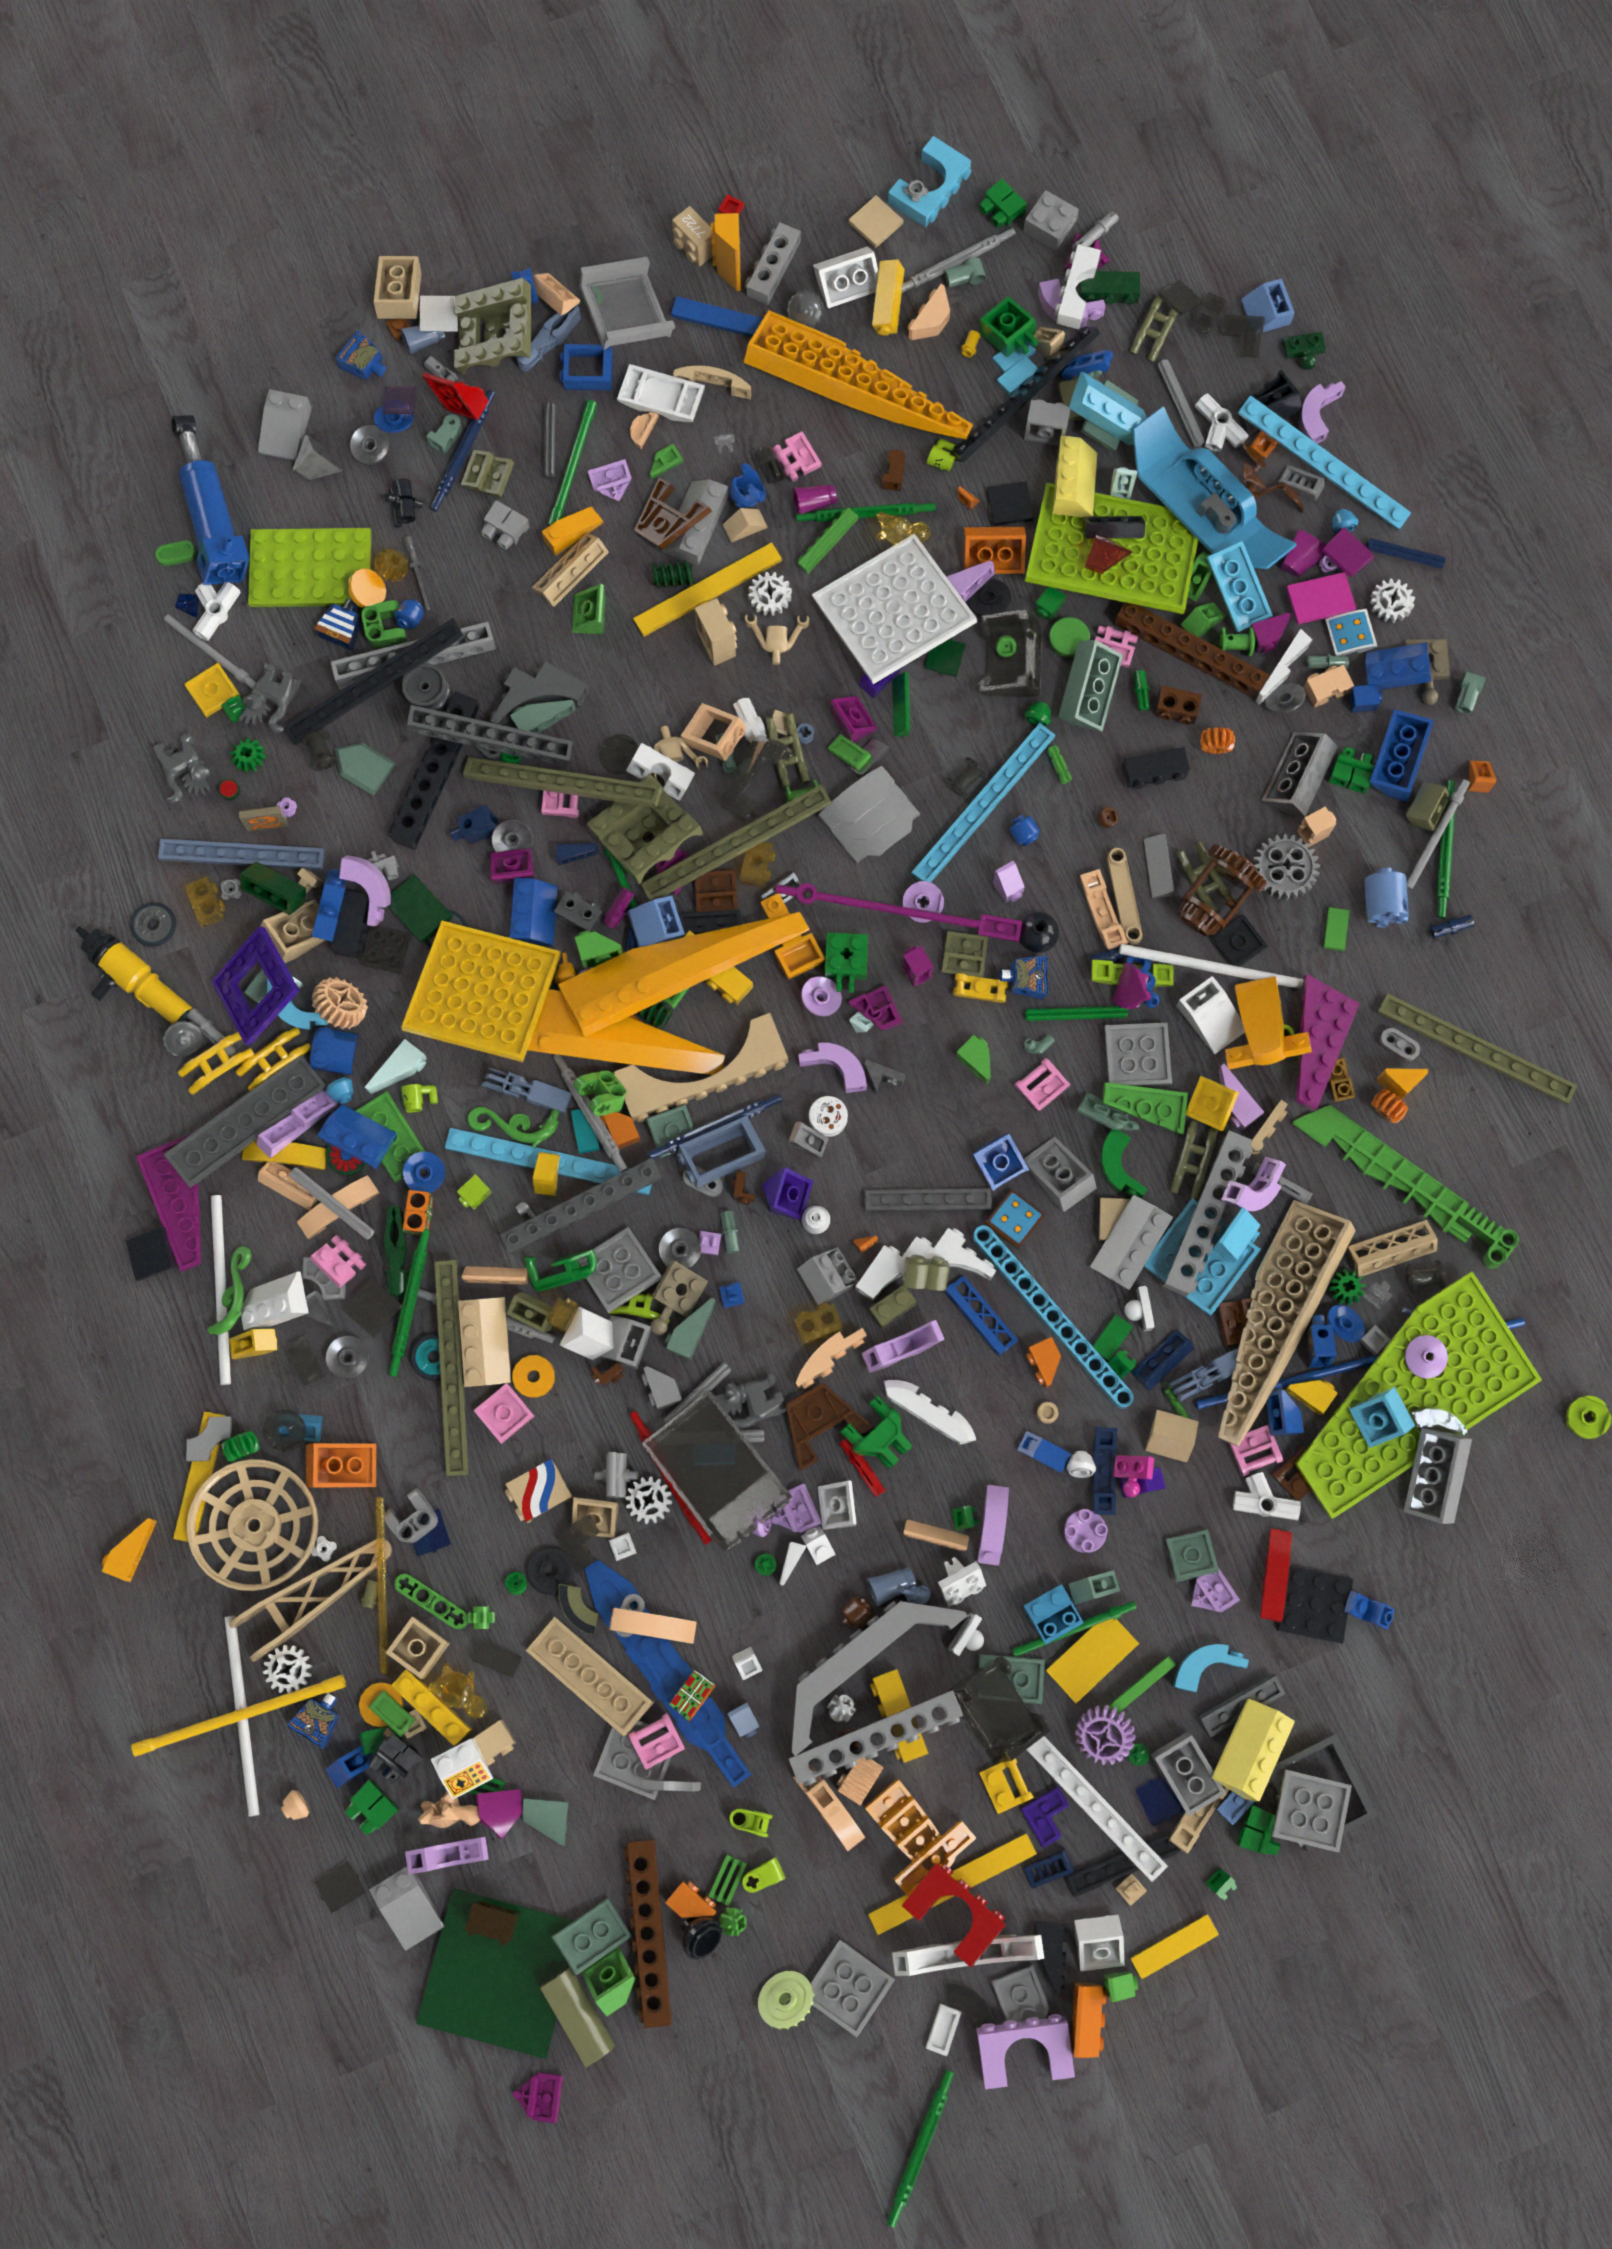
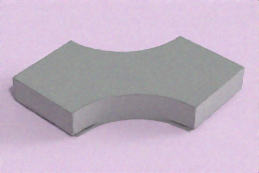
M303 1257L302 1278L317 1283L322 1291L324 1300H346V1283L341 1288H338L310 1260V1257Z
M209 1417L205 1430L199 1436L187 1439L186 1461H210L213 1449L220 1442L231 1438L232 1417Z
M643 1780V1788L648 1790L699 1791L701 1790V1782Z

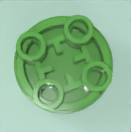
M1065 617L1058 620L1052 626L1049 635L1050 645L1054 653L1064 657H1075L1078 642L1090 640V632L1086 624L1074 617Z

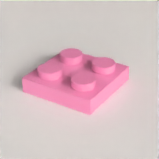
M508 1383L474 1410L501 1444L535 1417Z

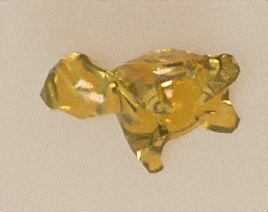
M883 512L877 514V519L882 526L881 531L877 533L878 541L887 539L894 546L913 534L917 536L920 542L930 538L931 530L925 522L919 521L911 524L909 520L900 516L889 515Z
M445 1664L442 1668L441 1676L436 1682L429 1684V1691L436 1693L448 1708L454 1707L459 1709L464 1707L466 1715L470 1718H481L487 1715L488 1707L484 1698L474 1695L475 1674L470 1671L468 1676H465L462 1673L453 1671L449 1664Z

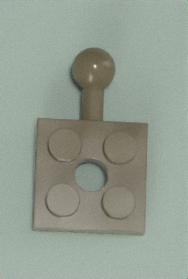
M1447 639L1406 640L1405 646L1424 642L1428 643L1429 657L1432 659V663H1430L1432 681L1425 683L1426 690L1422 694V700L1424 703L1432 705L1437 702L1439 697L1438 692L1434 689L1433 680H1448L1450 677Z
M671 1260L652 1295L653 1299L665 1305L660 1318L654 1319L651 1323V1330L657 1335H662L667 1331V1320L672 1311L685 1318L690 1316L708 1283L707 1280L674 1260ZM682 1283L684 1286V1291L682 1294L678 1295L676 1293V1287L678 1284Z

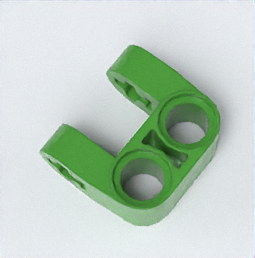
M385 601L363 609L362 620L365 634L370 646L373 648L390 647L407 641L403 628L385 630L383 625V619L394 617V612L399 606L398 601ZM370 616H376L374 620H368ZM380 634L379 638H372L373 635Z
M600 1071L578 1077L574 1082V1088L579 1095H596L589 1103V1108L595 1116H603L621 1111L626 1096V1089L612 1072Z

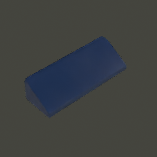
M1176 1329L1131 1374L1150 1391L1194 1347L1191 1341Z

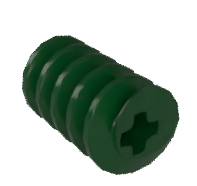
M684 560L683 566H681L679 561H676L675 567H673L671 562H668L667 568H665L663 563L660 562L658 569L652 563L653 586L656 583L657 587L661 589L662 582H664L666 588H669L670 582H672L674 587H677L678 581H680L682 586H685L686 580H688L690 586H693L692 563L689 566L687 561Z
M658 1002L639 1011L640 1018L647 1017L646 1021L648 1023L654 1021L653 1026L657 1028L661 1025V1030L669 1021L673 1007L665 1010L667 1003L665 1002L659 1006Z

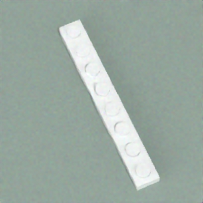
M1043 1734L1026 1749L1151 1882L1168 1867Z

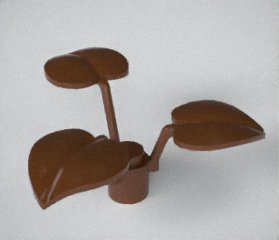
M1243 442L1240 446L1244 447L1246 453L1256 464L1255 469L1247 462L1243 464L1244 480H1246L1243 485L1252 493L1254 499L1256 500L1259 496L1280 488L1300 506L1301 513H1303L1304 508L1299 495L1285 482L1266 489L1265 483L1256 473L1260 466L1266 468V463L1255 449ZM1256 485L1262 488L1263 491L1257 493L1256 491H1258L1259 489Z

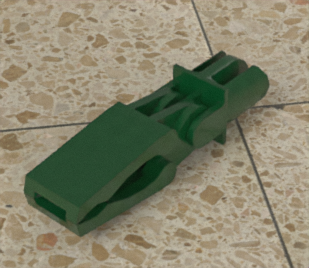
M391 1206L388 1207L384 1238L387 1263L390 1271H384V1273L386 1274V1289L388 1293L393 1297L400 1298L405 1295L407 1275H409L406 1270H403L408 1245L406 1233L403 1230V1212L400 1207ZM397 1223L399 1239L395 1247L392 1237L393 1229Z

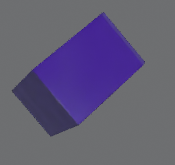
M1161 1467L1153 1468L1152 1479H1137V1483L1140 1486L1138 1495L1166 1489ZM1119 1478L1123 1497L1128 1498L1123 1492V1485L1128 1481V1478Z

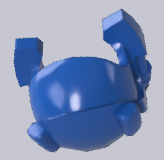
M743 463L741 465L743 474L733 478L729 488V496L736 502L735 506L739 508L753 507L758 502H763L767 495L757 471L751 469L749 464Z

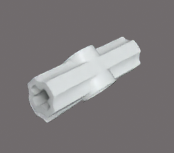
M1208 393L1202 396L1195 404V408L1211 423L1205 447L1208 450L1214 452L1221 451L1225 438L1234 448L1239 447L1248 438L1249 435L1235 422L1230 411L1222 408ZM1217 419H1224L1226 423H1220Z
M225 582L217 594L212 585H203V583L198 585L195 590L206 611L192 631L204 641H209L219 624L227 620L228 611L241 593L238 588L229 582Z
M1263 1472L1245 1479L1251 1493L1235 1491L1233 1510L1259 1514L1263 1517L1272 1516L1297 1521L1299 1519L1301 1502L1273 1497ZM1262 1501H1269L1271 1503V1511H1265L1262 1508Z

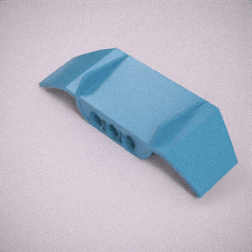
M1164 406L1160 407L1132 429L1138 478L1212 554L1243 541L1253 568L1268 569L1296 547V542L1272 532L1255 517L1257 506L1252 493L1210 450L1205 448L1190 450L1183 443L1175 431ZM1214 493L1222 499L1236 517V521L1230 531L1224 534L1216 531L1214 524L1206 515L1200 517L1196 513L1200 504Z

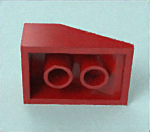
M427 373L422 375L448 412L478 420L489 402L483 389L478 386H468L461 381L455 382Z

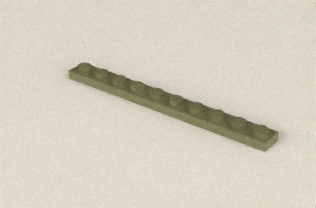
M468 757L463 772L465 779L657 808L662 788L659 785Z
M821 784L641 883L650 901L662 898L831 805L832 802Z
M1388 993L1385 995L1377 1012L1565 1105L1570 1103L1578 1086Z
M457 1260L436 1261L435 1280L446 1476L469 1475L458 1306Z

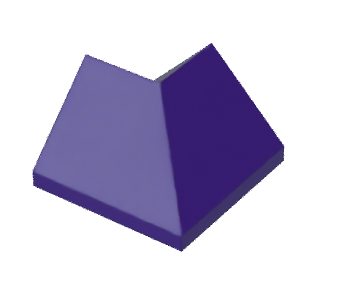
M781 1167L762 1185L770 1205V1212L802 1221V1215L806 1208L813 1181L786 1167Z

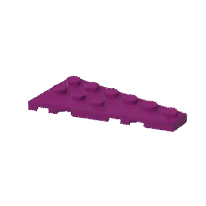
M1306 974L1303 976L1305 986L1304 993L1302 994L1303 1014H1301L1300 1033L1308 1032L1312 1052L1298 1056V1064L1300 1065L1296 1085V1102L1315 1111L1319 1106L1360 1003Z
M191 1134L136 1156L161 1223L166 1228L171 1249L181 1272L202 1264L199 1183L189 1188L164 1154Z

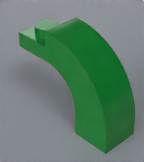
M1112 1129L1102 1146L1100 1154V1166L1103 1177L1110 1188L1118 1195L1124 1188L1130 1197L1135 1195L1142 1199L1148 1189L1128 1176L1121 1164L1122 1152L1131 1138L1120 1130Z

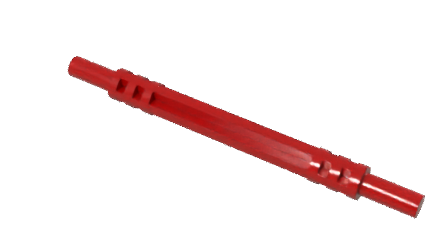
M637 1411L631 1413L629 1416L639 1432V1438L691 1527L696 1529L704 1545L712 1542L702 1524V1518L650 1429L645 1427Z

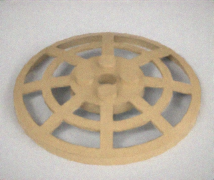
M251 1459L238 1461L215 1472L197 1491L191 1503L187 1520L188 1542L198 1565L216 1582L242 1591L268 1589L291 1578L309 1558L318 1533L317 1507L307 1485L288 1468L266 1460ZM266 1467L277 1470L281 1474L275 1484L263 1480L249 1481L246 1468ZM237 1470L240 1479L239 1484L229 1488L219 1499L208 1493L218 1480ZM288 1478L295 1481L302 1489L308 1500V1507L297 1509L292 1497L283 1489ZM251 1487H264L271 1489V1492L266 1501L254 1499ZM243 1490L245 1501L236 1508L225 1503L233 1494ZM279 1495L288 1503L291 1512L279 1515L273 1506ZM202 1500L214 1506L209 1520V1533L196 1536V1517ZM221 1510L230 1516L228 1529L216 1531L217 1518ZM312 1515V1533L308 1547L304 1551L295 1545L300 1532V1518ZM257 1519L260 1522V1528L258 1531L252 1532L249 1529V1524L252 1520ZM293 1520V1533L290 1541L280 1536L281 1524ZM230 1537L237 1546L231 1556H228L219 1543L220 1539ZM212 1542L216 1553L226 1562L219 1573L215 1572L205 1561L198 1544ZM274 1543L284 1548V1551L279 1556L267 1562L266 1549ZM245 1551L257 1553L258 1565H247L238 1561ZM289 1553L300 1558L290 1571L270 1581L269 1568L282 1562ZM233 1568L244 1571H260L262 1583L241 1584L226 1578Z

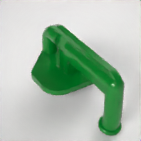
M594 1249L582 1250L560 1257L550 1263L551 1267L564 1264L566 1271L540 1278L535 1265L536 1257L526 1256L523 1258L532 1287L538 1292L585 1279L597 1267ZM586 1256L588 1265L580 1267L578 1259Z

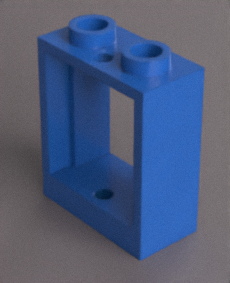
M564 344V352L560 354L561 364H564L563 370H560V382L564 383L565 390L612 391V346L604 350L602 345ZM570 357H603V376H569Z

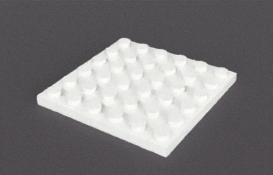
M915 534L812 594L813 600L873 684L977 623L975 615Z

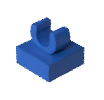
M740 1282L719 1287L724 1309L745 1304Z

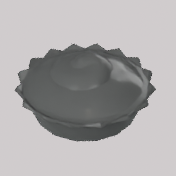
M798 291L788 301V318L814 328L823 318V302L812 291Z
M178 1021L170 1025L165 1031V1035L162 1038L164 1041L163 1046L173 1056H190L191 1053H196L197 1049L201 1047V1042L204 1040L202 1037L203 1032L193 1022Z

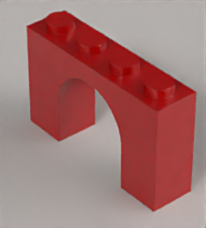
M936 1863L902 1904V1907L918 1921H921L932 1906L942 1897L953 1895L963 1899L972 1911L973 1923L971 1930L954 1950V1953L971 1968L1007 1925L1003 1921L1005 1917L996 1909L992 1912L986 1906L988 1902L981 1895L977 1894L974 1896L969 1891L971 1887L963 1879L960 1878L957 1881L952 1876L953 1871L946 1864L943 1863L940 1866Z

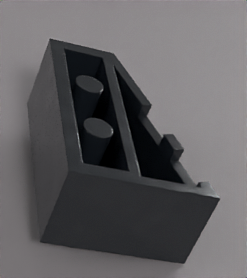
M1281 369L1274 380L1271 382L1267 381L1260 392H1254L1251 396L1282 419H1285L1301 411L1302 404L1299 391ZM1247 399L1237 407L1238 412L1242 408L1244 403L1247 401ZM1238 414L1240 425L1249 436L1261 431Z

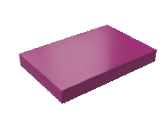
M1345 572L1287 585L1286 587L1297 625L1356 610Z

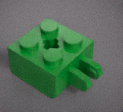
M1009 296L980 319V334L1006 357L1015 350L1026 355L1029 349L1024 344L1025 342L1032 347H1036L1038 344L1037 339L1033 336L1036 334L1035 319Z
M827 933L825 977L837 979L836 992H841L842 990L841 979H850L848 983L849 993H854V979L866 980L868 934ZM848 954L849 959H844L843 955Z

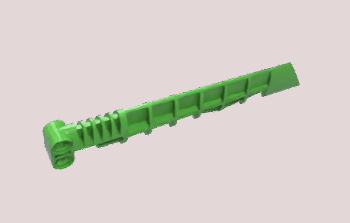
M1332 1105L1323 1107L1293 1121L1296 1127L1324 1147L1333 1139L1346 1154L1343 1160L1346 1161L1349 1157L1363 1172V1175H1368L1386 1183L1383 1187L1384 1190L1390 1185L1408 1193L1403 1203L1406 1204L1412 1196L1426 1211L1423 1217L1426 1219L1430 1215L1443 1229L1444 1233L1448 1231L1463 1243H1466L1473 1233L1487 1243L1490 1247L1483 1256V1262L1486 1267L1490 1269L1498 1268L1506 1261L1518 1244L1519 1237L1515 1231L1506 1230L1502 1226H1496L1495 1221H1489L1488 1216H1482L1481 1211L1479 1213L1475 1211V1207L1471 1208L1468 1206L1469 1203ZM1503 1237L1508 1238L1511 1245H1506L1503 1242ZM1491 1253L1499 1257V1262L1491 1258Z

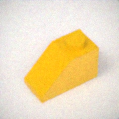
M253 1329L229 1338L232 1359L264 1355L277 1350L275 1329Z
M1317 1380L1291 1384L1285 1389L1288 1394L1319 1416L1324 1414L1338 1394L1334 1390L1335 1387L1325 1380L1323 1382Z

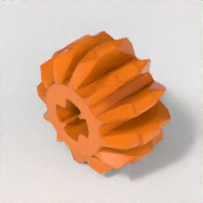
M1224 727L1208 728L1202 731L1200 739L1201 750L1212 755L1226 754L1232 751L1235 743L1234 732Z
M1382 1089L1378 1092L1371 1102L1374 1110L1383 1116L1384 1119L1396 1124L1403 1119L1408 1110L1405 1102L1387 1089Z

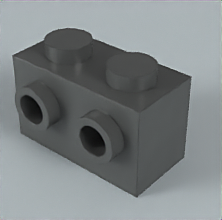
M567 891L554 910L556 918L580 932H594L604 918L600 906L593 902L591 904L585 902L584 898L576 892L572 894Z

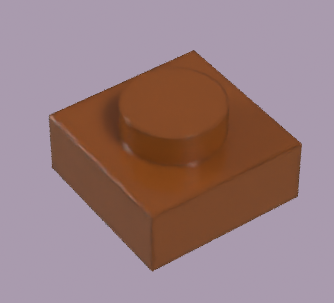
M391 319L386 322L395 341L402 339L401 328L410 327L407 319Z

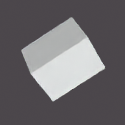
M579 1307L560 1346L594 1360L614 1349L613 1323Z
M844 1481L818 1486L822 1529L856 1526L852 1482Z

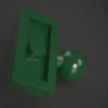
M1322 332L1285 337L1282 341L1286 359L1302 357L1301 366L1306 370L1315 367L1317 361L1314 354L1325 353L1326 350Z

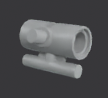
M608 1452L606 1454V1469L603 1472H595L594 1478L595 1480L606 1482V1498H625L626 1482L637 1480L638 1471L627 1469V1454Z

